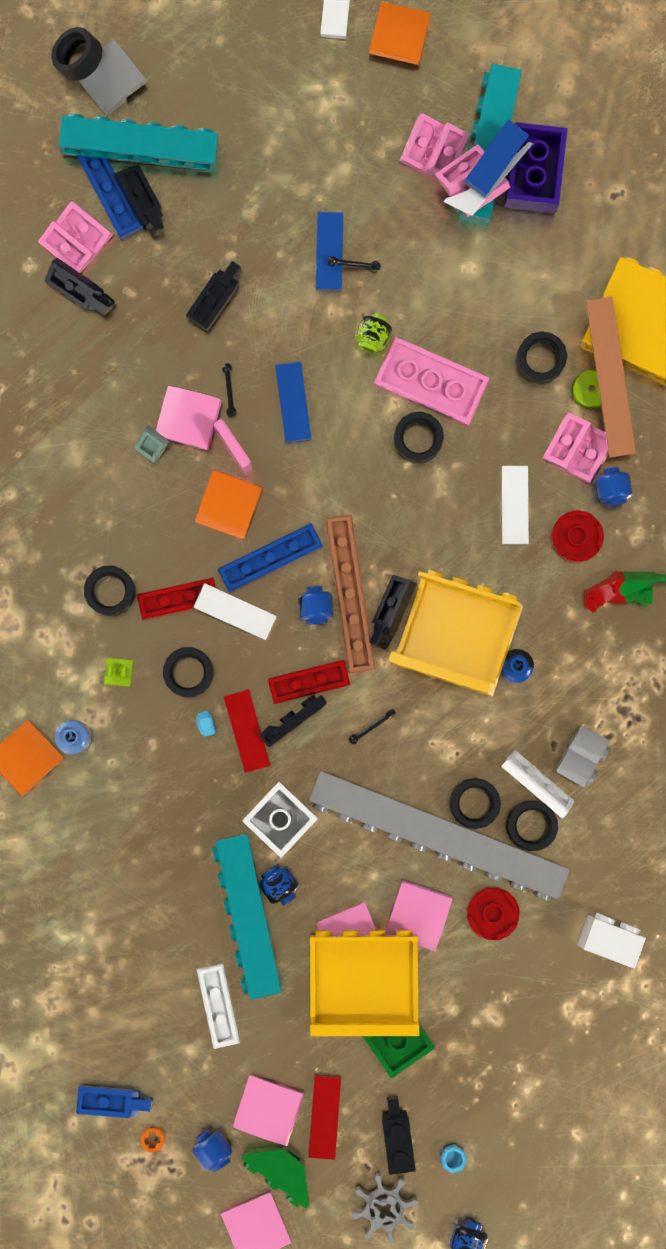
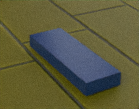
M508 119L464 180V183L485 198L529 134Z
M317 212L316 291H342V265L332 267L328 264V258L331 256L342 260V212Z
M301 362L275 365L285 442L311 440Z

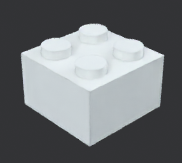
M278 782L242 821L282 858L314 824L318 817L281 782Z
M597 912L595 917L587 915L577 945L584 950L635 969L646 940L645 937L639 935L641 930L621 922L620 926L614 925V919Z

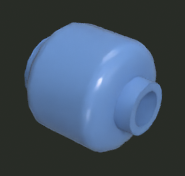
M68 720L58 726L55 732V742L57 747L66 754H79L88 748L91 742V733L86 724L78 720Z

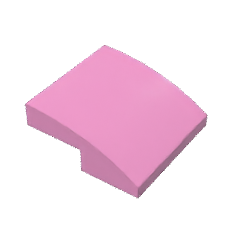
M420 113L399 162L436 177L435 173L461 156L470 134L448 122L442 124Z
M478 144L435 173L436 178L450 197L471 188L464 183V180L485 152ZM506 178L500 182L479 209L510 188Z
M71 201L58 220L52 221L38 242L57 258L81 273L103 249L114 233L75 201Z
M168 386L156 431L169 441L209 450L215 429L214 423L217 421L222 400L205 394Z
M568 412L543 458L563 471L592 485L609 454L606 434L604 431L593 427L590 422Z
M402 880L386 927V935H396V930H413V934H417L419 937L418 946L436 951L453 897Z
M365 902L316 923L318 930H331L332 935H342L343 930H359V935H369V930H376Z
M249 1075L233 1127L286 1146L288 1145L304 1093L283 1084H275L256 1075Z

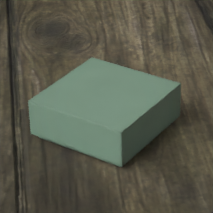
M148 426L133 449L155 464L170 441Z

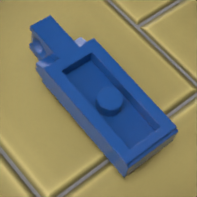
M79 1085L76 1114L130 1118L131 1116H137L138 1111L150 1112L153 1098L139 1097V1091H133V1089Z

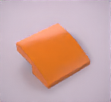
M381 1L369 54L419 65L431 13Z
M214 469L202 498L195 522L245 539L263 487Z
M26 720L0 744V774L23 797L57 766L64 757L29 720Z

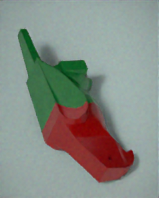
M615 571L607 579L585 590V604L588 610L592 612H597L596 608L603 606L605 603L626 604L638 601L642 606L652 604V583L665 582L666 574Z

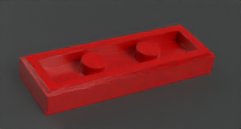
M214 577L136 594L142 620L195 609L193 607L203 584L205 583L216 588Z
M345 660L268 678L274 704L351 685Z
M249 689L224 696L244 772L247 773L271 766L264 741L260 737L261 730Z
M315 1075L308 1158L335 1160L341 1077Z

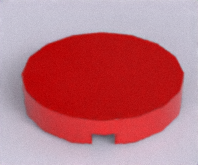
M581 510L569 511L561 516L553 526L551 533L552 546L557 554L566 561L574 563L588 561L596 556L603 545V527L589 512Z
M486 887L477 891L470 899L467 906V920L471 929L479 937L487 940H501L508 937L518 925L520 908L516 899L508 891L499 887Z

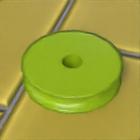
M592 369L581 372L572 384L574 400L586 409L601 407L596 370ZM590 386L594 387V388H595V391H594V392H590V391L588 390V387H590Z

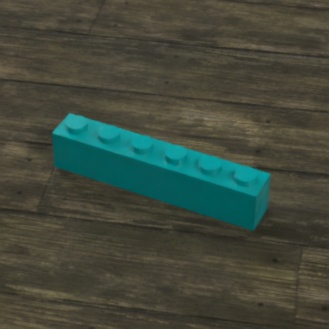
M491 64L490 73L484 72L481 87L486 88L484 97L479 96L476 112L481 113L479 122L474 121L471 137H475L474 146L478 144L486 151L508 119L512 120L522 70ZM495 199L469 217L461 210L455 208V211L460 212L458 220L489 226Z
M72 113L69 116L62 115L58 146L60 153L63 155H82L83 157L99 159L103 157L108 160L215 171L218 133L208 128H199L198 131L188 130L187 127L182 125H174L172 128L162 127L161 124L155 122H148L146 125L136 124L135 121L129 119L116 122L102 116L89 119L84 118L83 115Z
M248 833L217 840L216 846L212 847L215 863L220 862L222 873H218L221 889L226 888L228 899H224L226 914L232 915L234 925L229 926L232 941L238 942L239 951L235 952L238 968L243 967L245 978H241L243 993H249L250 1000L282 993Z

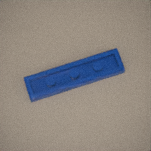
M76 155L120 240L141 230L143 226L137 221L114 178L115 172L108 159Z
M312 523L218 568V571L228 592L231 593L323 548V545Z

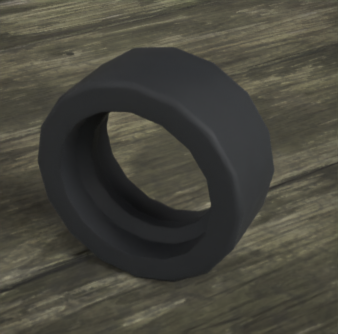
M75 27L62 33L56 40L52 48L51 60L53 66L69 80H83L90 76L99 66L103 49L101 43L85 28ZM86 43L82 56L74 63L68 65L71 53L78 46Z
M543 331L532 333L523 340L517 351L516 363L518 370L524 378L533 383L544 384L551 382L564 369L567 361V351L564 343L556 335ZM546 343L553 347L557 355V361L553 369L540 373L530 368L527 364L526 356L527 351L534 344Z
M421 411L412 412L404 416L397 424L394 433V445L399 455L406 461L416 464L426 463L435 458L441 450L444 440L443 428L439 421L431 414ZM420 422L431 428L434 433V442L427 451L416 453L406 447L403 435L409 425Z
M113 565L101 566L93 570L87 577L84 584V597L88 605L95 612L104 616H117L126 612L132 605L135 598V585L132 578L123 569ZM105 576L118 577L125 586L124 598L115 606L100 604L94 595L96 583Z
M182 647L173 651L166 658L163 666V678L166 686L173 693L182 697H196L203 694L210 687L213 680V666L210 659L201 650L193 647ZM184 657L197 659L204 669L202 681L192 688L179 686L173 677L175 663Z
M478 778L467 779L456 785L451 793L449 802L451 813L456 821L465 827L473 829L484 828L494 822L501 807L500 796L496 788L488 781ZM469 788H480L490 797V810L482 818H468L460 810V797Z
M524 801L517 804L510 811L506 821L507 833L511 841L527 851H540L548 847L555 840L558 832V820L554 811L539 801ZM536 810L545 816L548 822V829L542 839L527 841L519 835L517 821L523 812Z

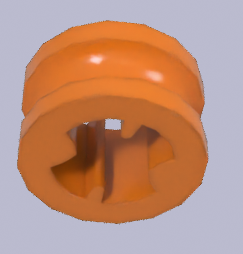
M158 1127L147 1128L141 1135V1146L147 1152L154 1153L159 1151L165 1143L163 1131ZM150 1132L157 1133L155 1137L158 1135L160 1137V1141L156 1143L155 1147H150V1142L146 1143L145 1138L150 1136Z

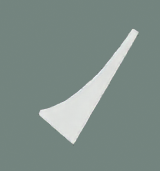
M528 142L513 157L485 198L470 188L462 193L446 198L443 202L473 216L533 143Z

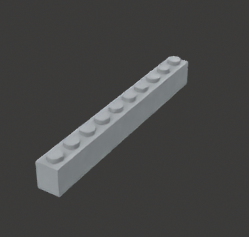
M322 771L319 773L309 799L310 802H313L312 808L324 813H327L328 809L338 812L337 818L352 823V820L356 819L363 822L362 828L374 833L379 828L388 832L387 838L400 843L404 838L412 842V848L425 853L427 848L437 851L436 857L451 862L452 858L462 861L461 867L473 872L480 868L487 871L486 877L498 882L502 878L512 881L511 887L524 892L528 887L537 891L536 897L549 902L552 897L559 899L570 871L568 868Z

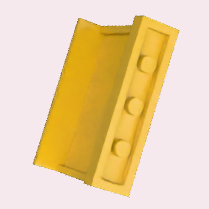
M620 257L602 298L613 296L623 367L666 386V277L658 269H647L640 266V263L633 258L625 257L624 259ZM588 327L579 347L593 353L590 328Z
M428 570V573L419 571L418 575L422 579L397 652H391L389 662L396 666L493 697L523 605L517 601L518 597L509 593L502 592V595L499 596L493 594L491 588L477 585V588L467 586V581L453 577L452 581L443 579V574L433 570Z
M316 930V935H310V1036H419L418 935L413 934V930H396V935H386V930H369V935H359V930H343L342 935H332L331 930Z

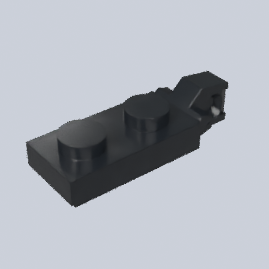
M137 164L116 172L114 178L137 221H139L141 226L146 225L152 238L161 235L164 229L160 220L163 217L162 207L140 166Z
M59 258L52 261L44 280L47 284L85 310L88 308L96 309L104 315L112 310L115 300L105 294L104 290L99 288L100 286Z
M231 261L225 272L219 269L217 273H214L187 312L186 318L208 332L237 290L239 282L236 278L242 270L241 266Z
M396 575L391 577L372 621L375 626L370 640L371 644L387 650L392 637L397 632L417 583Z
M313 694L301 703L304 707L296 714L293 710L280 719L283 723L279 727L268 726L260 734V737L270 748L327 704V701L322 695L316 698Z
M398 1096L388 1097L389 1112L382 1113V1125L389 1175L415 1172V1160L407 1111H400Z

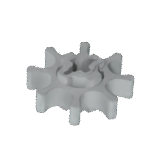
M376 1173L375 1180L378 1186L375 1191L365 1192L360 1186L356 1187V1195L363 1197L366 1200V1205L361 1210H352V1219L356 1220L360 1217H366L370 1220V1227L365 1231L366 1239H371L372 1233L376 1229L382 1228L388 1233V1242L393 1244L395 1239L392 1230L395 1225L403 1224L409 1230L414 1229L413 1221L406 1219L403 1212L409 1206H417L418 1199L416 1197L410 1199L400 1197L399 1191L405 1185L404 1178L399 1177L394 1187L387 1188L382 1185L381 1174ZM396 1202L399 1203V1209L395 1206ZM388 1203L390 1211L384 1210L381 1213L379 1205L385 1206ZM370 1208L374 1210L373 1214H371Z

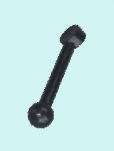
M334 256L328 258V264L332 267L336 265L370 268L372 272H377L381 267L378 261L364 263L340 260Z
M225 363L222 366V371L225 373L229 407L226 413L228 417L233 418L236 416L237 411L233 405L230 376L232 366L229 363Z
M391 709L383 717L358 734H352L349 737V742L357 744L361 737L387 719L394 717L397 714L396 711Z

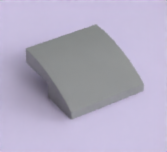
M114 39L102 48V59L97 69L87 78L78 80L106 117L126 103V97L146 83L145 77Z

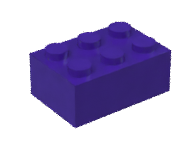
M515 122V125L529 134L518 152L528 142L533 144L508 173L507 180L510 188L506 190L504 208L556 214L560 202L568 128Z

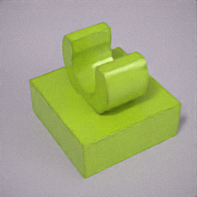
M106 658L104 684L131 687L134 661Z

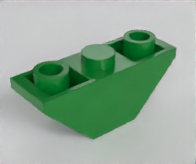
M281 1144L246 1149L243 1152L241 1159L245 1161L243 1163L245 1168L253 1174L259 1172L266 1178L264 1180L265 1183L275 1191L281 1189L287 1194L286 1199L295 1207L301 1205L307 1209L310 1199L305 1161Z

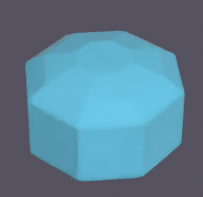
M210 711L198 713L196 723L201 735L204 737L214 735L216 729Z
M456 1144L446 1146L440 1155L443 1168L451 1173L462 1171L467 1163L464 1149Z

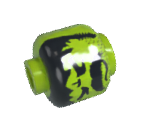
M373 313L372 316L361 318L354 338L358 342L360 349L376 354L378 351L386 348L392 334V327L387 323V317Z

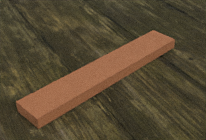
M613 296L587 300L586 308L609 458L636 454Z
M352 515L325 518L349 674L375 670V664L370 643L371 638Z

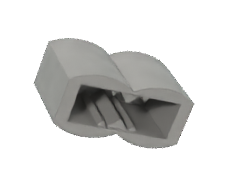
M579 725L554 771L581 787H584L586 783L591 785L598 773L595 770L598 761L601 760L603 762L610 752L611 748L607 746L609 740L583 725Z

